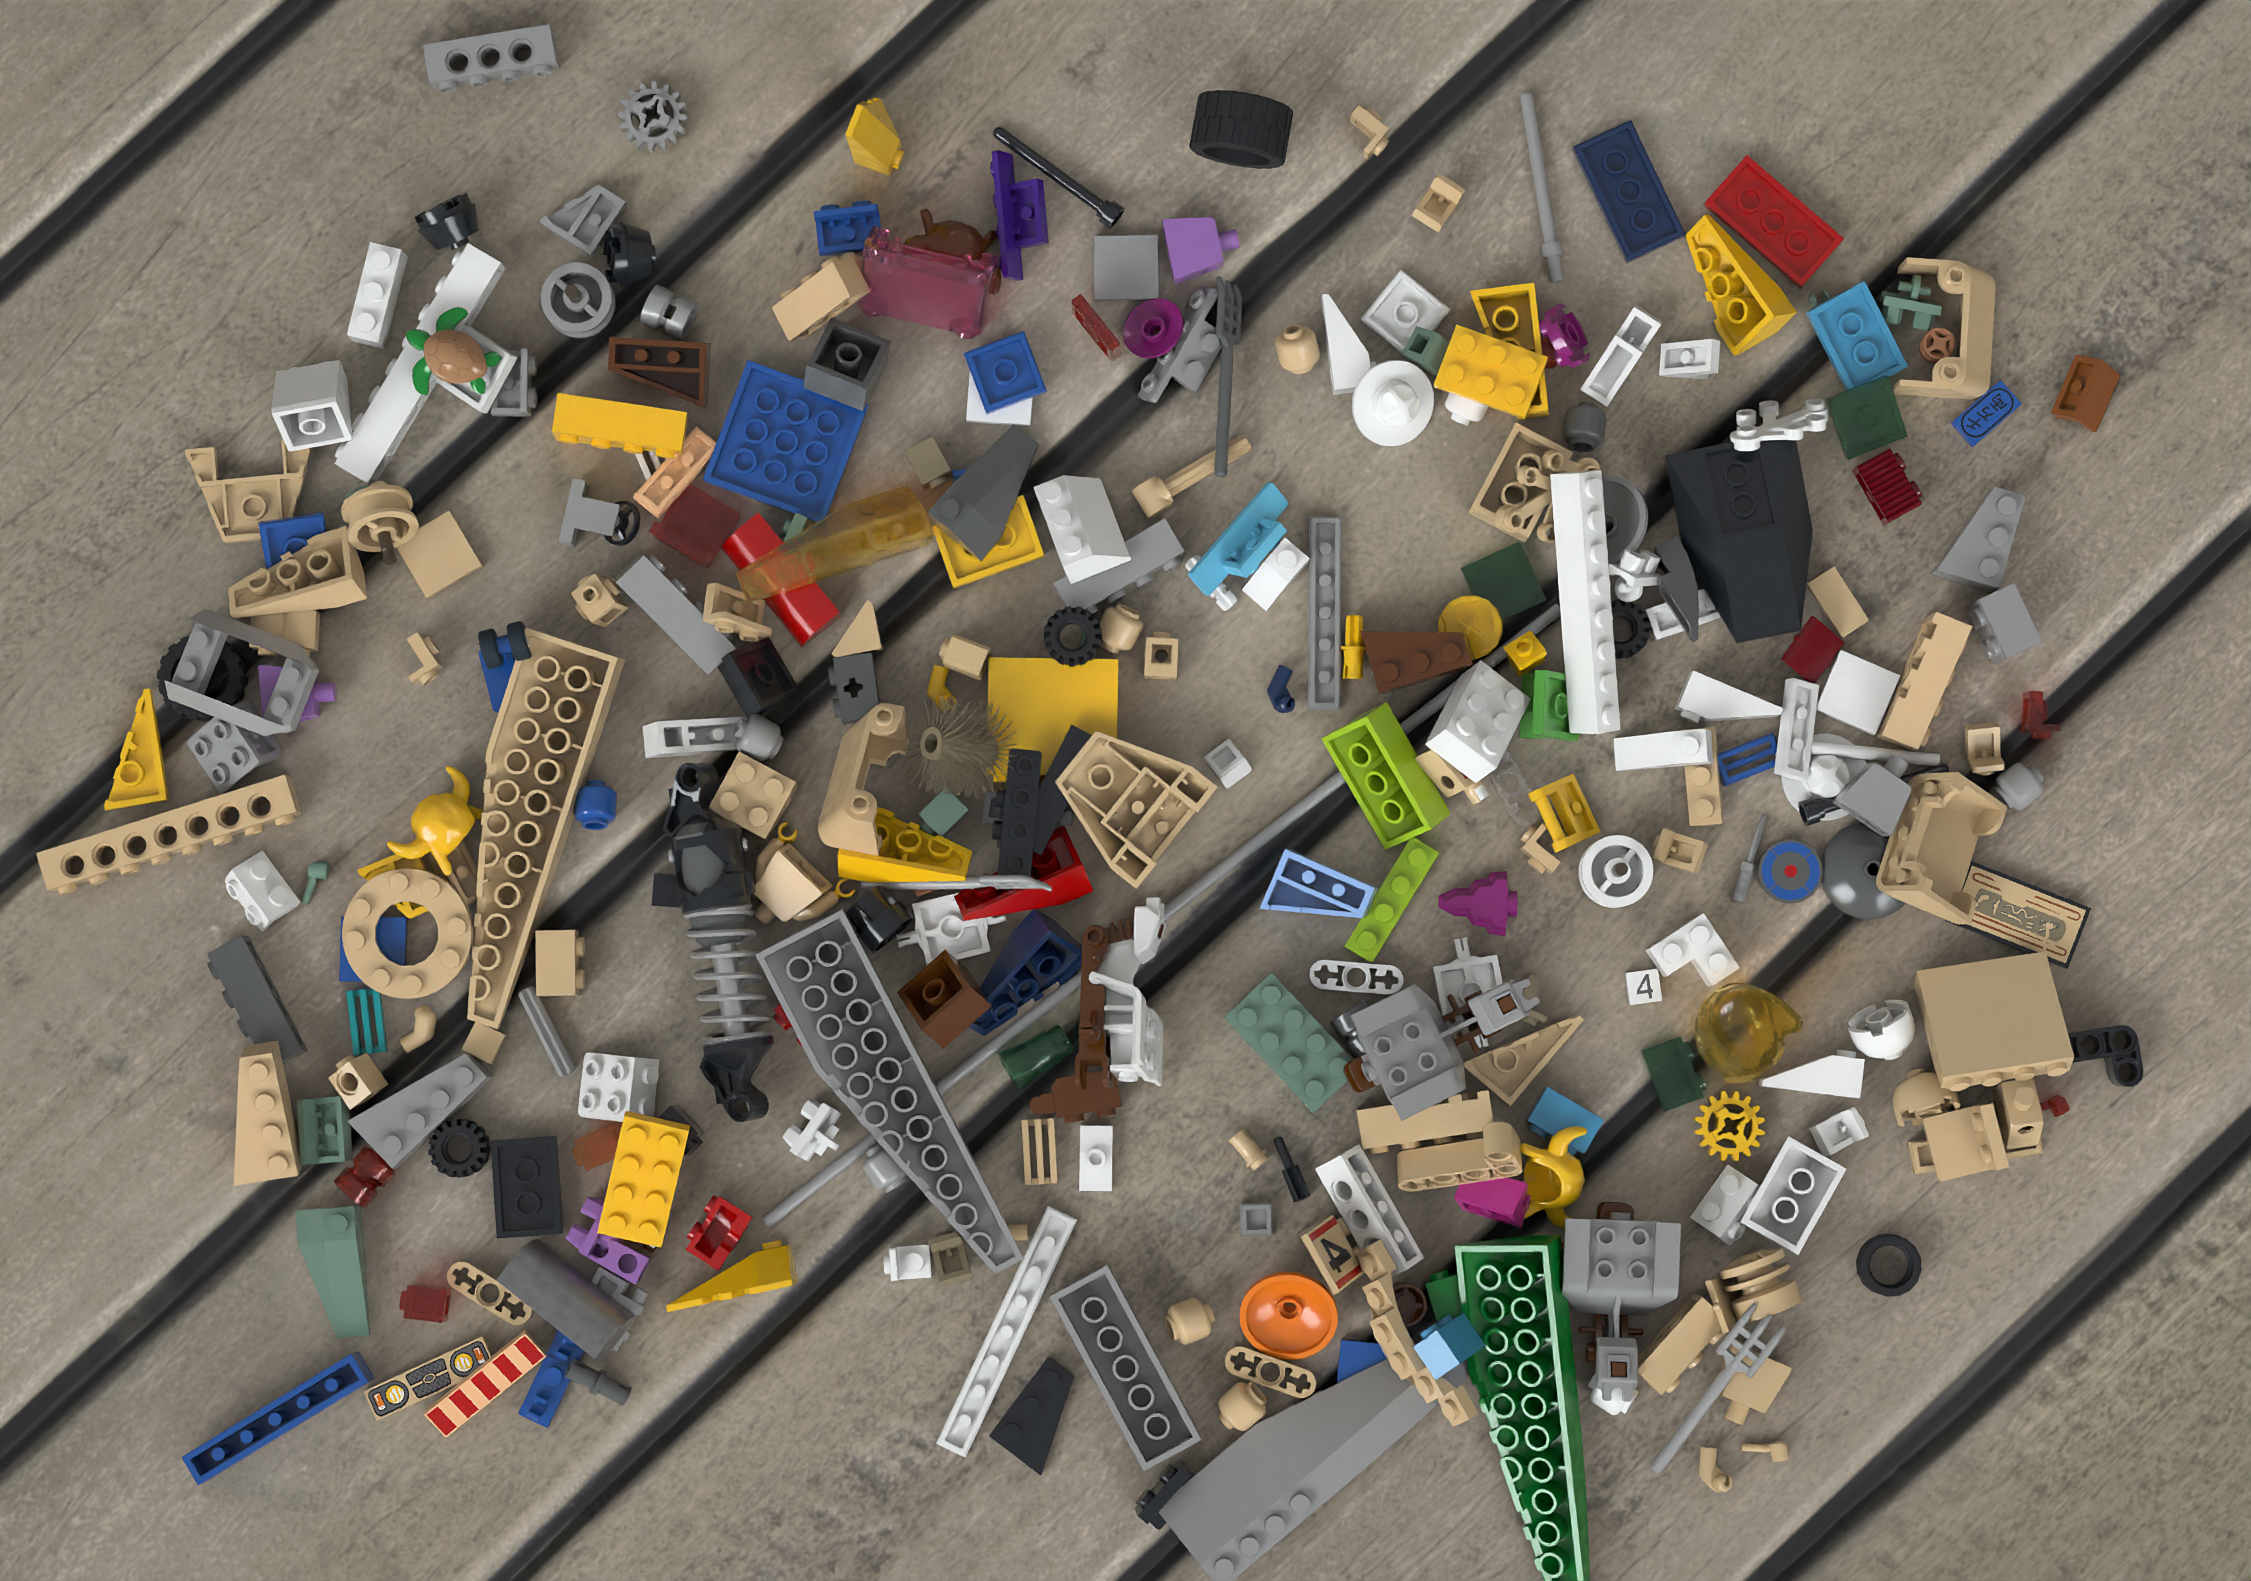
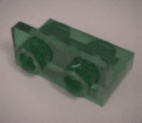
M1676 1037L1641 1050L1664 1112L1704 1098L1702 1091L1706 1090V1085L1699 1071L1694 1072L1690 1060L1695 1058L1688 1041L1683 1042L1681 1037Z

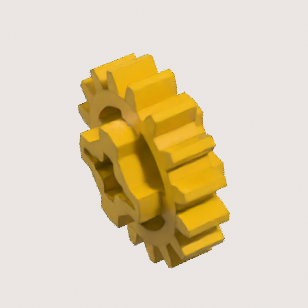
M1720 1091L1719 1100H1716L1712 1095L1708 1096L1707 1099L1710 1105L1708 1107L1705 1105L1698 1106L1700 1111L1703 1112L1702 1117L1693 1118L1695 1122L1700 1123V1128L1695 1129L1693 1133L1703 1136L1698 1145L1700 1147L1709 1145L1710 1148L1707 1152L1709 1156H1713L1718 1151L1719 1160L1725 1161L1728 1154L1731 1155L1733 1161H1739V1152L1749 1157L1751 1152L1748 1147L1750 1145L1754 1147L1760 1146V1143L1755 1139L1756 1135H1765V1131L1758 1129V1124L1765 1122V1118L1756 1117L1755 1115L1760 1109L1759 1105L1750 1107L1751 1097L1749 1096L1739 1100L1738 1091H1733L1730 1098H1728L1725 1091ZM1734 1104L1742 1108V1110L1737 1113H1730L1723 1105ZM1713 1114L1715 1117L1714 1126L1708 1131V1121L1710 1115ZM1725 1118L1727 1120H1738L1733 1126L1735 1131L1733 1134L1727 1131L1720 1132L1726 1125L1724 1122ZM1750 1121V1132L1746 1138L1743 1134L1744 1127ZM1723 1138L1729 1139L1735 1147L1724 1148L1716 1144V1142Z

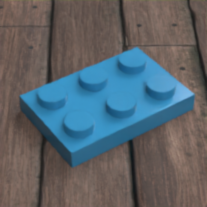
M1860 281L1805 312L1848 397L1853 398L1908 367L1865 281Z

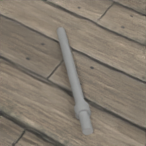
M1525 93L1520 95L1544 239V244L1541 246L1543 259H1547L1551 283H1559L1564 281L1560 257L1562 256L1561 243L1557 242L1533 95L1532 93Z

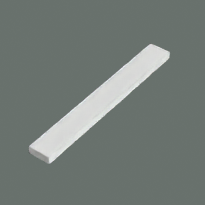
M1050 1206L1047 1207L936 1444L966 1458L1078 1219Z

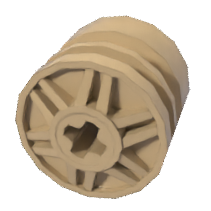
M1782 1247L1750 1252L1734 1259L1729 1265L1718 1270L1721 1279L1736 1276V1280L1724 1286L1725 1291L1741 1290L1743 1294L1730 1303L1737 1321L1753 1303L1757 1307L1747 1323L1765 1318L1768 1314L1774 1315L1803 1301L1796 1280L1780 1281L1778 1278L1779 1275L1791 1268L1789 1263L1773 1265V1262L1786 1256Z

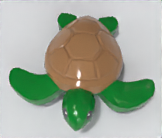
M455 307L440 315L436 322V333L433 335H429L428 332L420 329H411L406 332L409 344L419 351H424V357L414 365L412 370L413 384L419 394L428 395L432 372L440 380L447 383L463 384L470 382L472 389L476 393H485L486 382L482 377L487 373V367H495L502 358L496 352L484 354L479 344L470 335L454 330L468 316L466 309Z

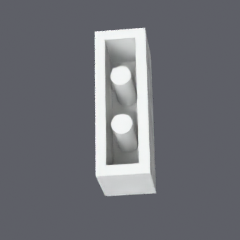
M370 242L347 331V336L353 342L385 349L408 256L402 249Z

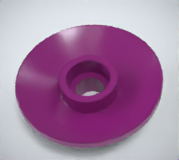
M1155 298L1144 301L1131 311L1123 327L1125 345L1134 355L1141 358H1156L1166 354L1177 344L1182 335L1184 327L1183 315L1180 309L1167 299Z

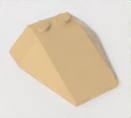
M1098 731L1093 733L1055 781L1109 867L1135 889L1139 887L1157 864L1156 860L1195 812L1198 813L1218 788L1192 766Z

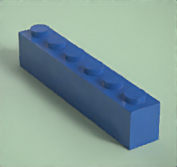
M360 1352L351 1353L182 1456V1459L197 1485H201L375 1380Z

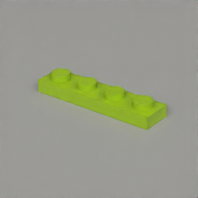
M1415 837L1408 840L1377 891L1367 916L1360 919L1344 945L1345 948L1371 964L1373 963L1437 858L1438 851Z

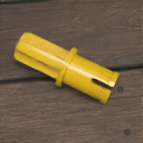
M1347 615L1345 646H1341V649L1344 650L1343 679H1364L1363 658L1364 650L1366 649L1363 646L1360 632L1363 631L1364 620L1361 615Z

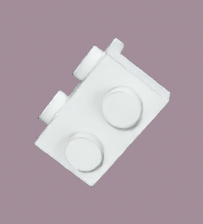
M263 850L231 869L225 878L226 889L230 896L235 900L238 899L245 909L247 919L251 924L257 925L261 931L266 930L273 921L300 904V900Z
M1727 1165L1690 1218L1730 1246L1744 1234L1746 1226L1740 1221L1760 1186L1730 1165Z

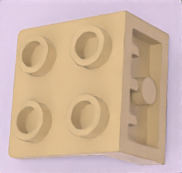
M1982 1103L1926 1117L1922 1120L1938 1181L1943 1182L1987 1170H2000L2009 1167L1993 1103Z

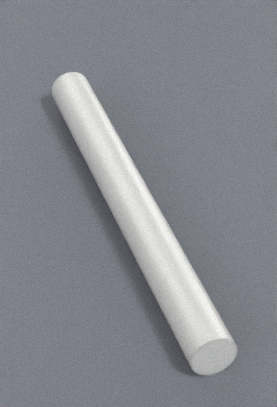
M1812 741L1811 754L1886 762L1894 754L1904 759L1908 764L1938 766L1940 763V754Z

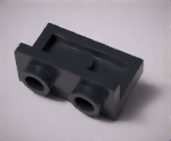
M1177 1460L1174 1465L1169 1464L1160 1473L1157 1484L1151 1490L1149 1488L1145 1490L1136 1501L1135 1511L1137 1516L1147 1525L1150 1522L1156 1529H1162L1166 1521L1159 1514V1511L1194 1473L1180 1460Z

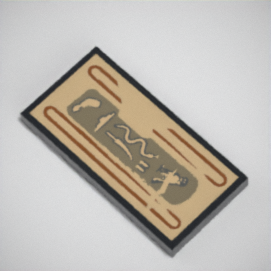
M1971 861L1961 891L1970 894L1976 901L1971 924H1955L1947 920L1944 921L2027 954L2046 951L2049 963L2068 969L2091 908Z

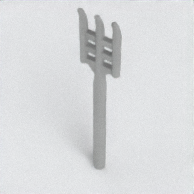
M1026 875L966 876L965 881L875 883L861 881L860 883L863 890H871L879 885L884 890L974 889L988 886L995 887V889H1045L1050 892L1053 890L1047 883Z
M1753 1303L1745 1311L1716 1350L1718 1355L1724 1356L1726 1367L1716 1376L1651 1464L1653 1472H1663L1729 1383L1734 1373L1745 1372L1749 1378L1755 1375L1780 1341L1787 1329L1786 1326H1782L1769 1342L1765 1343L1759 1337L1772 1316L1768 1314L1751 1332L1744 1326L1757 1305ZM1739 1333L1747 1338L1744 1344L1736 1338ZM1754 1344L1762 1350L1759 1355L1751 1350ZM1730 1345L1739 1350L1736 1355L1728 1350ZM1745 1356L1754 1361L1751 1366L1742 1361Z

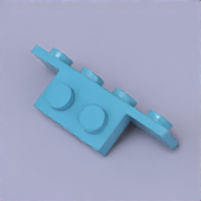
M1267 482L1189 571L1188 576L1204 595L1210 596L1228 574L1247 578L1259 568L1260 562L1265 556L1279 545L1280 539L1287 530L1280 522L1275 520L1288 506V501L1273 483Z

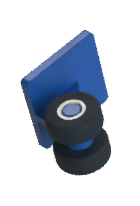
M522 621L509 623L506 635L497 636L492 628L478 633L481 649L478 654L492 708L496 713L500 710L515 660L521 661L532 657L525 635L526 628Z

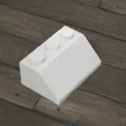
M1063 475L1033 487L1060 561L1071 584L1131 560L1100 478Z
M1788 1136L1740 1222L1771 1242L1798 1256L1842 1179L1846 1168Z

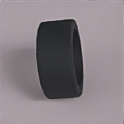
M1880 1234L1867 1240L1860 1248L1856 1259L1857 1274L1862 1284L1871 1292L1886 1297L1900 1296L1910 1291L1918 1282L1922 1271L1921 1257L1916 1247L1906 1238L1894 1234ZM1883 1246L1899 1248L1905 1254L1908 1261L1906 1275L1895 1284L1886 1285L1880 1283L1873 1277L1870 1271L1872 1255Z

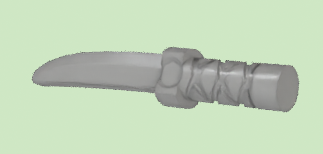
M1765 813L1762 815L1756 828L1747 860L1741 863L1740 876L1738 877L1732 897L1733 901L1745 903L1751 877L1756 869L1754 861L1767 816Z

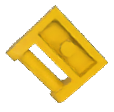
M1574 773L1528 793L1531 802L1536 803L1554 843L1551 845L1555 853L1601 832ZM1548 795H1549V797H1550V799H1551V802H1552V804L1554 805V808H1555V810H1556V812H1557V814H1558V816H1559V818H1560V820H1561V823H1562V825H1563V827H1564V830H1565V832H1566L1567 835H1568L1567 837L1565 836V834H1564V832H1563V830H1562V828H1561V826H1560V824H1559V821H1558V819H1557V817H1556V815H1555V813H1554V811H1553V809H1552V806H1551V804H1550V802H1549V800H1548V798H1547Z

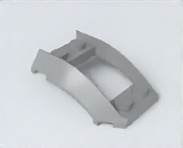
M207 609L191 617L189 620L194 621L195 624L172 682L164 680L168 699L266 737L279 732L284 734L295 731L319 673V668L308 657L304 647ZM228 635L287 657L263 718L204 695Z

